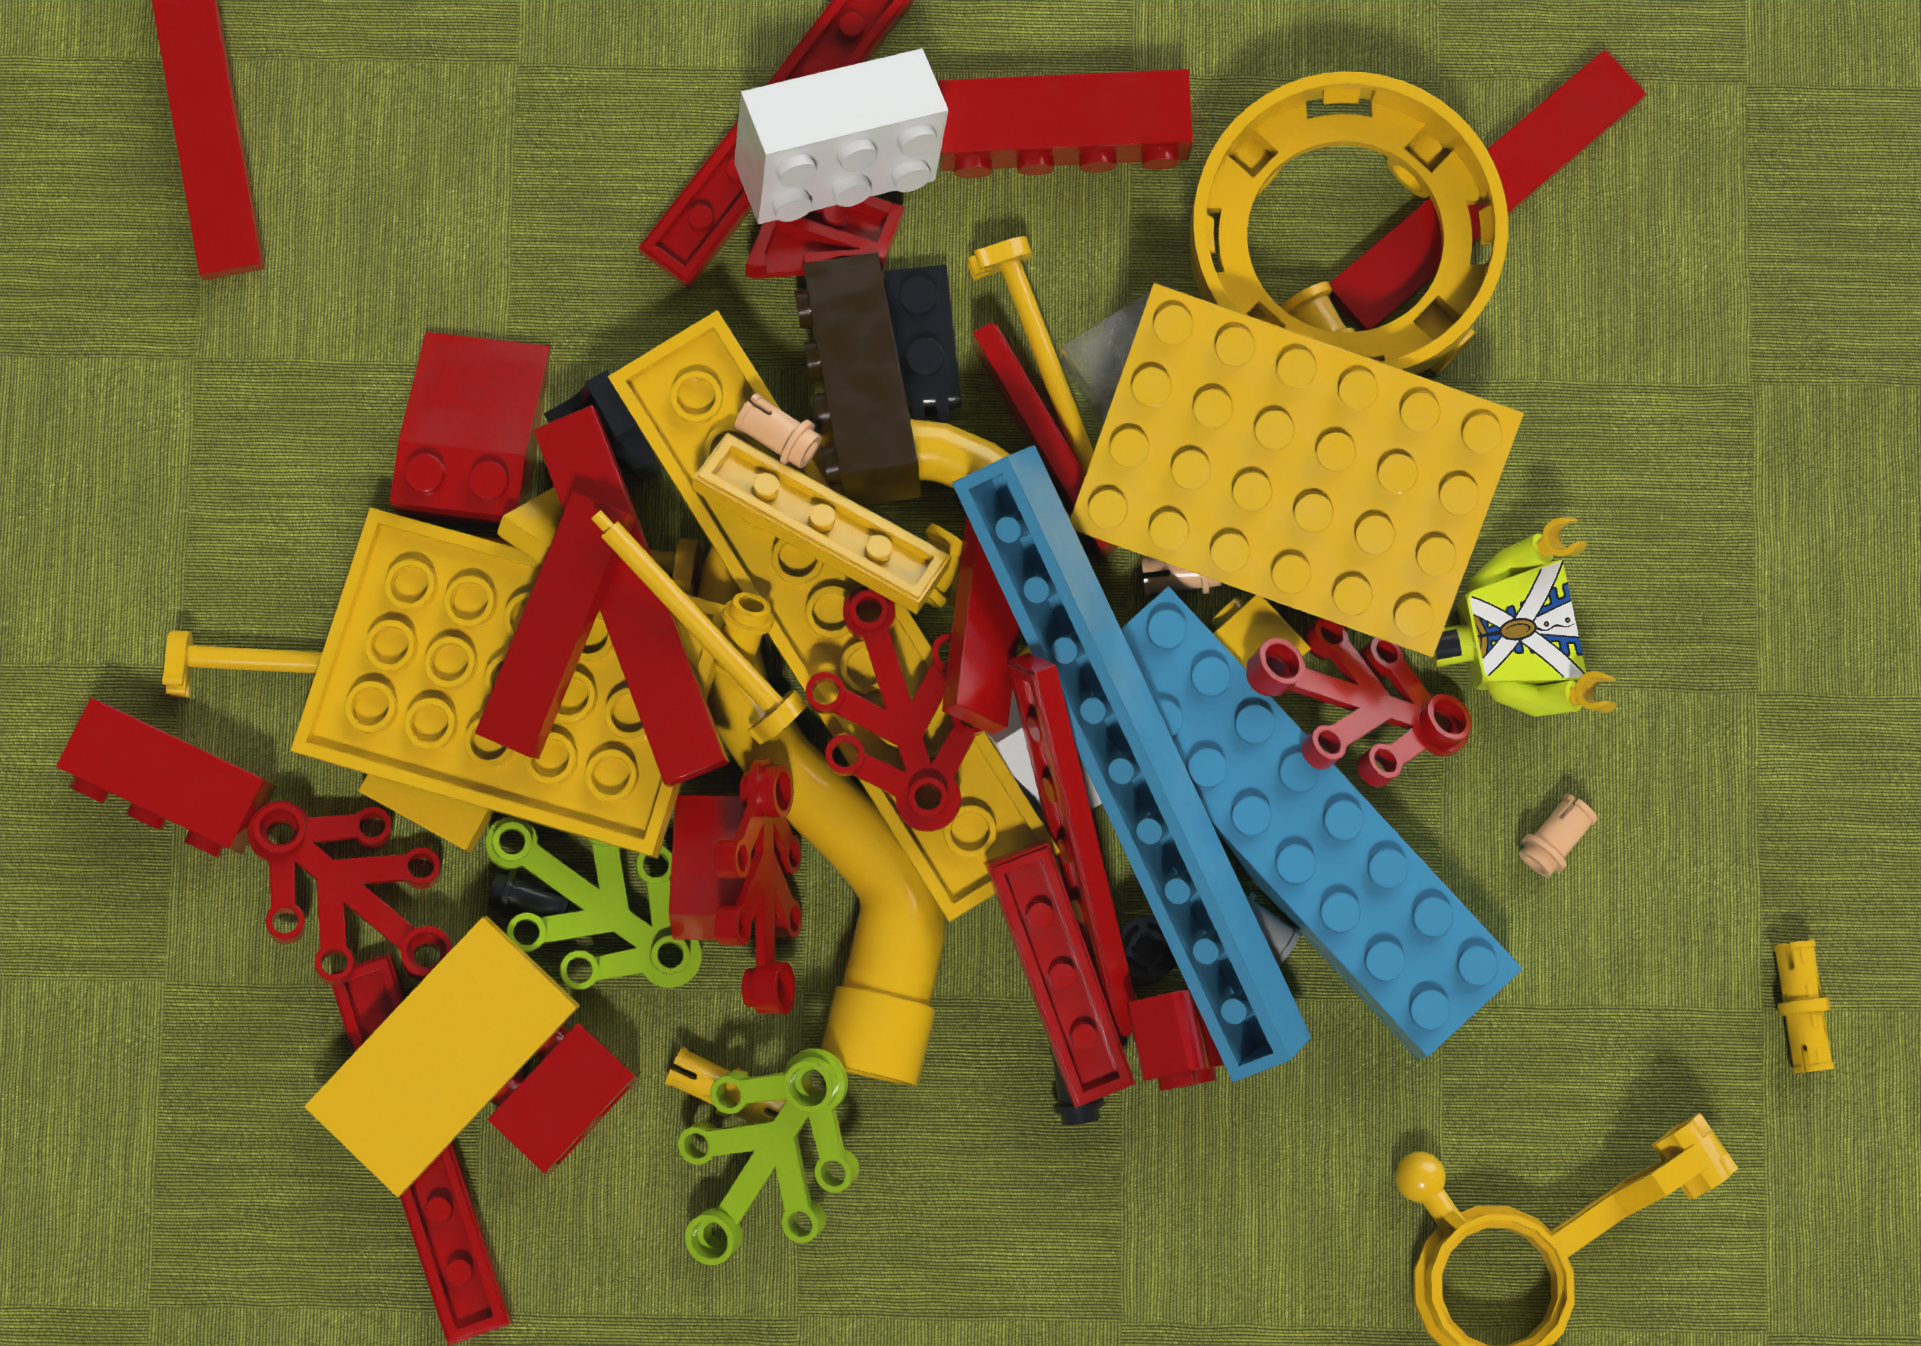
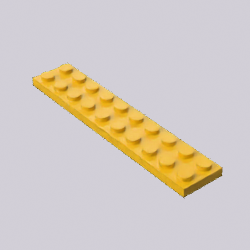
M716 310L609 375L610 382L741 592L757 594L769 602L774 623L768 635L804 693L806 694V685L812 676L820 672H831L842 680L845 689L886 709L865 642L850 634L843 618L845 600L854 590L864 587V585L692 490L693 477L727 432L780 461L779 454L745 432L735 429V422L741 409L747 401L750 402L751 397L756 393L764 397V400L778 409L780 408L719 311ZM812 459L801 469L794 464L790 466L830 488ZM874 601L862 602L856 611L858 618L868 623L876 621L882 613L880 605ZM893 602L896 619L889 633L912 702L933 662L932 648L909 611ZM822 682L815 687L813 697L821 704H830L836 700L839 690L833 683ZM943 700L923 736L931 764L954 726L951 715L942 711ZM818 713L833 738L841 734L855 736L861 741L865 754L905 771L897 745L835 713ZM960 720V722L967 727H975L965 721ZM985 732L975 737L954 777L961 792L960 810L953 822L939 831L922 832L911 828L898 814L896 798L858 778L949 924L995 896L983 862L1043 839L1049 842L1054 858L1060 853L1059 848ZM850 744L838 746L850 766L853 765L858 758L856 748ZM926 786L916 793L915 801L920 808L931 810L939 805L941 795L936 788Z

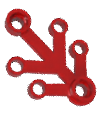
M866 586L854 590L845 600L843 606L844 623L851 635L865 642L886 709L845 689L842 680L831 672H820L810 678L806 685V698L811 708L821 714L835 713L897 745L905 771L865 754L861 741L849 734H841L830 740L825 750L826 762L835 774L840 776L854 775L896 798L898 814L911 828L922 832L939 831L952 823L960 810L961 792L954 777L975 737L985 731L977 727H967L958 718L951 715L954 726L931 764L923 736L944 697L948 664L942 662L938 654L943 645L950 643L952 632L942 634L935 640L932 646L933 662L911 702L889 633L896 619L894 603ZM874 601L880 605L882 613L876 621L868 623L858 618L856 611L862 602ZM822 682L833 683L839 690L836 700L830 704H821L813 697L815 687ZM841 744H850L858 751V758L853 765L842 767L833 760L834 750ZM926 786L936 788L941 795L939 805L931 810L920 808L915 801L916 793Z
M1319 618L1306 630L1304 641L1311 648L1309 652L1314 657L1320 660L1332 659L1348 682L1305 668V662L1299 650L1292 643L1281 638L1266 640L1248 658L1246 678L1249 685L1257 693L1264 696H1280L1290 690L1353 711L1332 726L1320 725L1303 739L1301 743L1302 755L1316 769L1326 770L1345 755L1348 746L1385 722L1408 729L1409 731L1390 745L1384 743L1373 745L1359 757L1357 762L1359 775L1368 785L1375 788H1382L1389 784L1401 773L1404 764L1425 750L1437 756L1448 757L1456 754L1467 743L1472 720L1465 705L1457 698L1448 694L1432 696L1404 660L1403 652L1399 645L1374 637L1358 653L1348 640V633L1344 626ZM1322 634L1327 636L1331 643L1327 642ZM1377 652L1383 656L1385 661L1378 656ZM1388 677L1404 700L1390 696L1378 679ZM1319 742L1326 746L1328 752L1321 748ZM1375 760L1383 766L1384 771L1378 767Z
M769 758L756 759L752 763L749 772L743 774L740 782V801L745 812L734 839H719L715 846L714 868L717 876L721 879H744L735 905H721L717 909L714 931L716 940L720 945H746L750 939L751 923L755 915L756 967L748 968L744 972L741 984L742 999L745 1006L754 1007L759 1014H788L795 998V976L788 962H775V938L795 939L801 931V907L798 901L793 899L784 874H796L801 864V846L799 839L793 835L786 818L791 810L794 794L791 772L786 765H776ZM755 845V852L751 861V852Z
M273 801L263 805L253 814L247 829L248 841L255 855L269 863L271 908L265 918L268 934L277 943L292 944L298 941L305 932L306 921L304 913L296 905V863L313 877L317 883L320 949L315 956L314 964L318 977L328 985L344 984L352 977L355 970L353 954L346 944L344 904L401 951L403 968L407 974L418 981H422L452 950L451 940L444 931L434 926L415 928L364 885L405 881L415 889L432 887L438 881L441 874L440 859L433 850L426 847H416L403 855L333 860L316 845L317 843L356 839L360 845L368 849H377L384 846L392 836L391 818L385 810L370 806L363 808L357 814L309 817L295 803ZM370 818H377L385 824V829L379 836L367 837L360 830L363 822ZM277 825H286L293 830L292 838L284 844H275L268 838L271 829ZM424 858L433 864L434 868L430 875L424 878H417L409 872L410 864L416 859ZM291 913L297 917L298 924L293 931L280 933L273 927L275 919L280 914ZM423 947H433L439 952L440 958L435 965L423 967L414 959L416 952ZM331 954H340L346 958L347 966L341 973L329 974L322 968L324 959Z

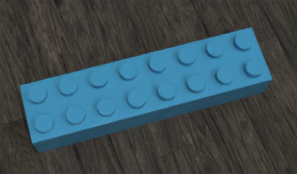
M1168 586L1125 624L1121 631L1223 849L1285 917L1302 931L1301 934L1409 1052L1417 1060L1427 1058L1523 968L1335 765L1326 770H1320L1312 767L1304 759L1301 752V743L1307 735L1271 696L1261 695L1252 689L1246 678V669Z

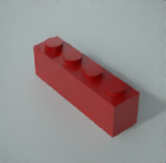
M1189 69L938 80V86L948 108L941 147L942 171H955L957 177L981 178L990 175L992 169L1017 168V172L1022 175H1044L1053 172L1054 166L1079 165L1080 170L1084 172L1100 173L1115 169L1117 163L1142 162V167L1146 169L1163 170L1178 166L1179 160H1189L1193 145Z

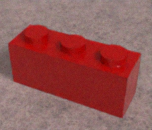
M92 697L56 765L57 768L74 775L69 788L103 804L109 793L131 802V805L126 815L157 830L162 831L167 820L189 830L183 842L217 858L220 857L224 847L241 855L243 854L249 842L247 835L249 821L260 807L269 802L276 788L274 784L264 778Z

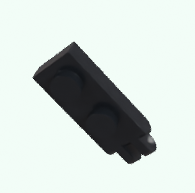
M947 264L884 271L887 302L908 412L912 414V419L925 421L924 412L936 410L937 422L951 424L949 409L961 408V395Z

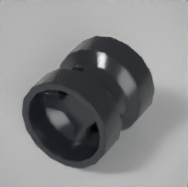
M1140 916L1130 920L1120 930L1132 983L1150 985L1163 979L1175 967L1176 960L1155 916Z

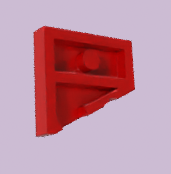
M870 196L865 201L854 206L842 207L834 205L808 212L805 216L794 221L783 222L775 220L763 223L747 259L745 276L752 279L804 276L803 264L877 252L881 270H883L903 221L905 207Z

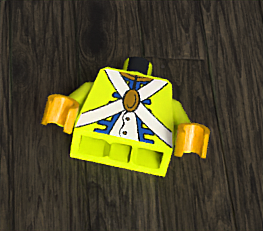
M1561 517L1551 520L1543 529V534L1537 533L1500 550L1470 578L1468 593L1464 594L1457 603L1460 625L1444 627L1434 656L1431 657L1434 667L1468 662L1475 689L1489 690L1495 702L1534 717L1577 712L1582 706L1586 709L1605 714L1612 712L1616 708L1617 703L1595 702L1593 694L1597 685L1602 682H1615L1616 679L1602 672L1590 671L1586 673L1563 560L1551 562L1553 555L1573 556L1585 550L1586 541L1576 542L1567 548L1560 541V532L1563 527L1577 522L1576 518Z

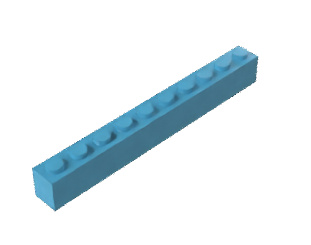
M1035 445L1008 455L952 482L1032 655L1056 664L1076 749L1232 1082L1290 1061L1312 1038Z

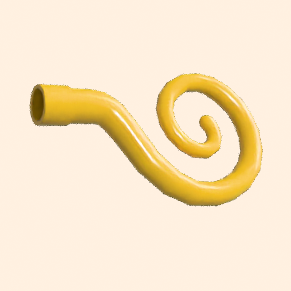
M910 419L918 459L919 480L934 481L954 488L952 482L1011 455L997 444L951 424ZM830 431L820 434L822 436L821 443L812 457L825 480L826 474L822 447L833 446ZM840 484L829 486L833 491L841 494ZM712 546L704 560L697 598L725 605L736 594L742 592ZM959 573L944 594L947 600L944 607L955 605ZM759 645L754 668L770 684ZM1028 645L1018 656L1027 653L1032 654ZM716 671L707 698V704L717 731L743 773L749 772L752 763L756 759L769 758L776 765H786L789 768L793 780L794 794L791 810L786 816L788 823L828 860L852 887L859 898L860 911L842 986H835L820 1049L835 1055L848 1073L918 1087L936 1010L931 1008L930 1005L945 945L946 918L868 793L850 776L837 775L829 768L825 754L807 739L795 719L775 737L760 745L747 730L758 722L765 712L733 678L726 677Z

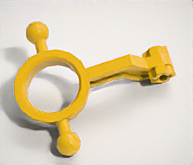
M1697 1113L1667 1131L1656 1142L1651 1144L1660 1157V1161L1626 1178L1550 1231L1538 1218L1510 1206H1474L1459 1212L1444 1190L1446 1172L1442 1162L1435 1155L1426 1151H1414L1405 1155L1399 1161L1395 1170V1183L1398 1190L1406 1199L1416 1203H1423L1438 1225L1424 1241L1413 1269V1303L1426 1333L1439 1346H1495L1487 1345L1468 1337L1452 1321L1442 1298V1273L1450 1253L1466 1236L1483 1229H1505L1524 1237L1541 1253L1551 1281V1300L1543 1321L1527 1337L1506 1346H1552L1564 1333L1575 1304L1574 1270L1568 1259L1569 1256L1627 1216L1659 1201L1678 1188L1682 1189L1689 1200H1694L1723 1183L1739 1168L1701 1113Z

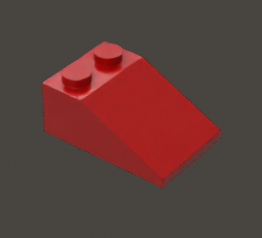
M433 332L425 333L398 440L389 502L400 516L411 519L498 529L503 515L531 500L538 441L533 429L541 426L551 355L550 346Z

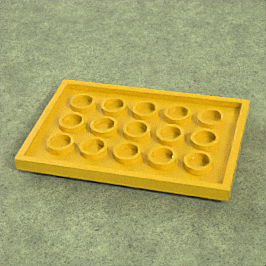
M1154 282L1070 522L1074 530L1079 533L1433 657L1524 413Z
M370 507L290 751L315 760L658 859L681 783L670 788L664 785L600 609L540 758H530L475 734V731L542 565L516 547ZM687 595L722 633L725 625L722 619L724 605ZM675 617L707 701L716 673L714 664L717 661Z

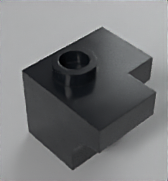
M608 370L587 380L584 387L577 394L564 403L543 413L548 423L593 405L598 410L619 469L632 474L639 483L662 472L654 453L637 423L610 382Z

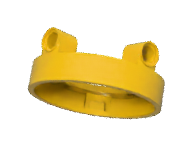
M1346 71L1322 73L1287 83L1265 94L1248 106L1223 132L1203 168L1192 207L1189 228L1191 266L1197 288L1203 300L1373 360L1382 359V363L1416 375L1429 368L1438 375L1476 334L1472 327L1492 296L1505 261L1508 242V212L1500 176L1483 142L1473 129L1440 99L1412 84L1385 75ZM1360 98L1369 100L1370 116L1331 114L1307 119V101L1323 99L1324 105L1336 103L1358 104ZM1332 146H1353L1383 154L1388 157L1386 162L1391 173L1405 188L1421 198L1430 197L1438 215L1442 237L1440 263L1436 276L1428 291L1413 308L1386 325L1358 332H1336L1311 326L1283 310L1268 295L1256 276L1251 263L1247 242V227L1252 205L1287 162L1312 150ZM1467 205H1487V207L1479 211L1481 245L1492 243L1491 256L1486 264L1470 265L1472 226ZM1207 213H1220L1218 253L1222 272H1216L1212 262L1211 254L1216 253L1214 219Z

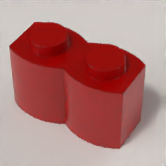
M1190 990L1170 992L1126 1003L1143 1081L1157 1079L1160 1091L1217 1081L1215 1068L1225 1065Z

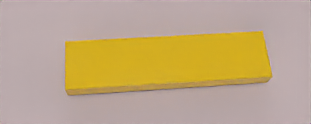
M728 432L693 477L692 490L916 615L949 568L952 557L950 554L792 467L780 463L779 460Z

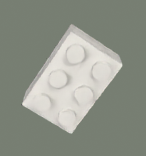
M923 48L741 91L734 164L758 225L775 220L783 222L794 221L805 216L808 212L834 205L842 207L854 206L865 201L870 196L896 190L911 192L923 187L928 182L935 181L948 108Z

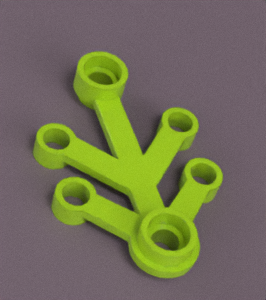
M512 816L504 817L490 827L486 836L485 848L488 857L495 865L507 870L524 867L582 909V911L539 917L533 913L516 915L510 921L506 934L525 953L535 951L543 943L609 932L616 933L635 947L634 949L597 957L580 950L569 953L562 960L559 967L560 978L568 988L584 990L593 985L595 981L641 973L656 986L675 988L689 982L696 975L702 960V950L699 941L674 940L672 938L669 920L672 853L667 848L661 846L659 853L667 862V870L660 877H651L644 871L643 861L646 855L639 854L635 862V870L638 877L647 884L650 926L629 911L619 847L586 838L592 844L599 886L597 888L537 845L536 831L526 820ZM515 830L523 836L525 844L519 853L508 854L501 849L499 838L504 832ZM521 921H531L538 927V939L531 945H522L514 937V928ZM673 943L680 948L682 959L676 967L668 968L659 962L658 950L663 944ZM582 958L589 962L592 972L586 982L576 983L568 977L567 965L571 960Z
M819 1048L803 1050L789 1060L785 1071L782 1073L749 1077L744 1072L737 1070L725 1073L714 1081L710 1089V1098L717 1110L724 1114H736L750 1103L787 1100L775 1120L717 1128L714 1124L707 1121H699L680 1134L678 1139L679 1152L684 1160L693 1165L705 1164L715 1156L754 1151L719 1207L703 1211L687 1226L685 1232L687 1249L700 1263L718 1265L739 1250L743 1241L741 1221L775 1169L785 1210L781 1221L785 1235L793 1242L807 1243L824 1230L826 1214L822 1206L810 1198L797 1137L808 1118L820 1159L817 1161L814 1170L816 1181L820 1187L828 1192L838 1193L844 1191L858 1178L859 1163L850 1151L844 1149L835 1109L847 1094L848 1076L841 1061L832 1053ZM811 1070H816L823 1076L826 1082L825 1090L816 1089L811 1084L809 1079ZM726 1083H732L737 1086L741 1094L740 1102H734L727 1097L725 1093ZM694 1133L700 1134L706 1139L708 1143L707 1153L697 1150L694 1146ZM829 1161H836L843 1166L845 1170L844 1180H838L831 1175ZM796 1212H804L810 1217L812 1222V1229L810 1231L804 1230L798 1225ZM712 1223H717L723 1228L727 1235V1241H721L714 1236Z

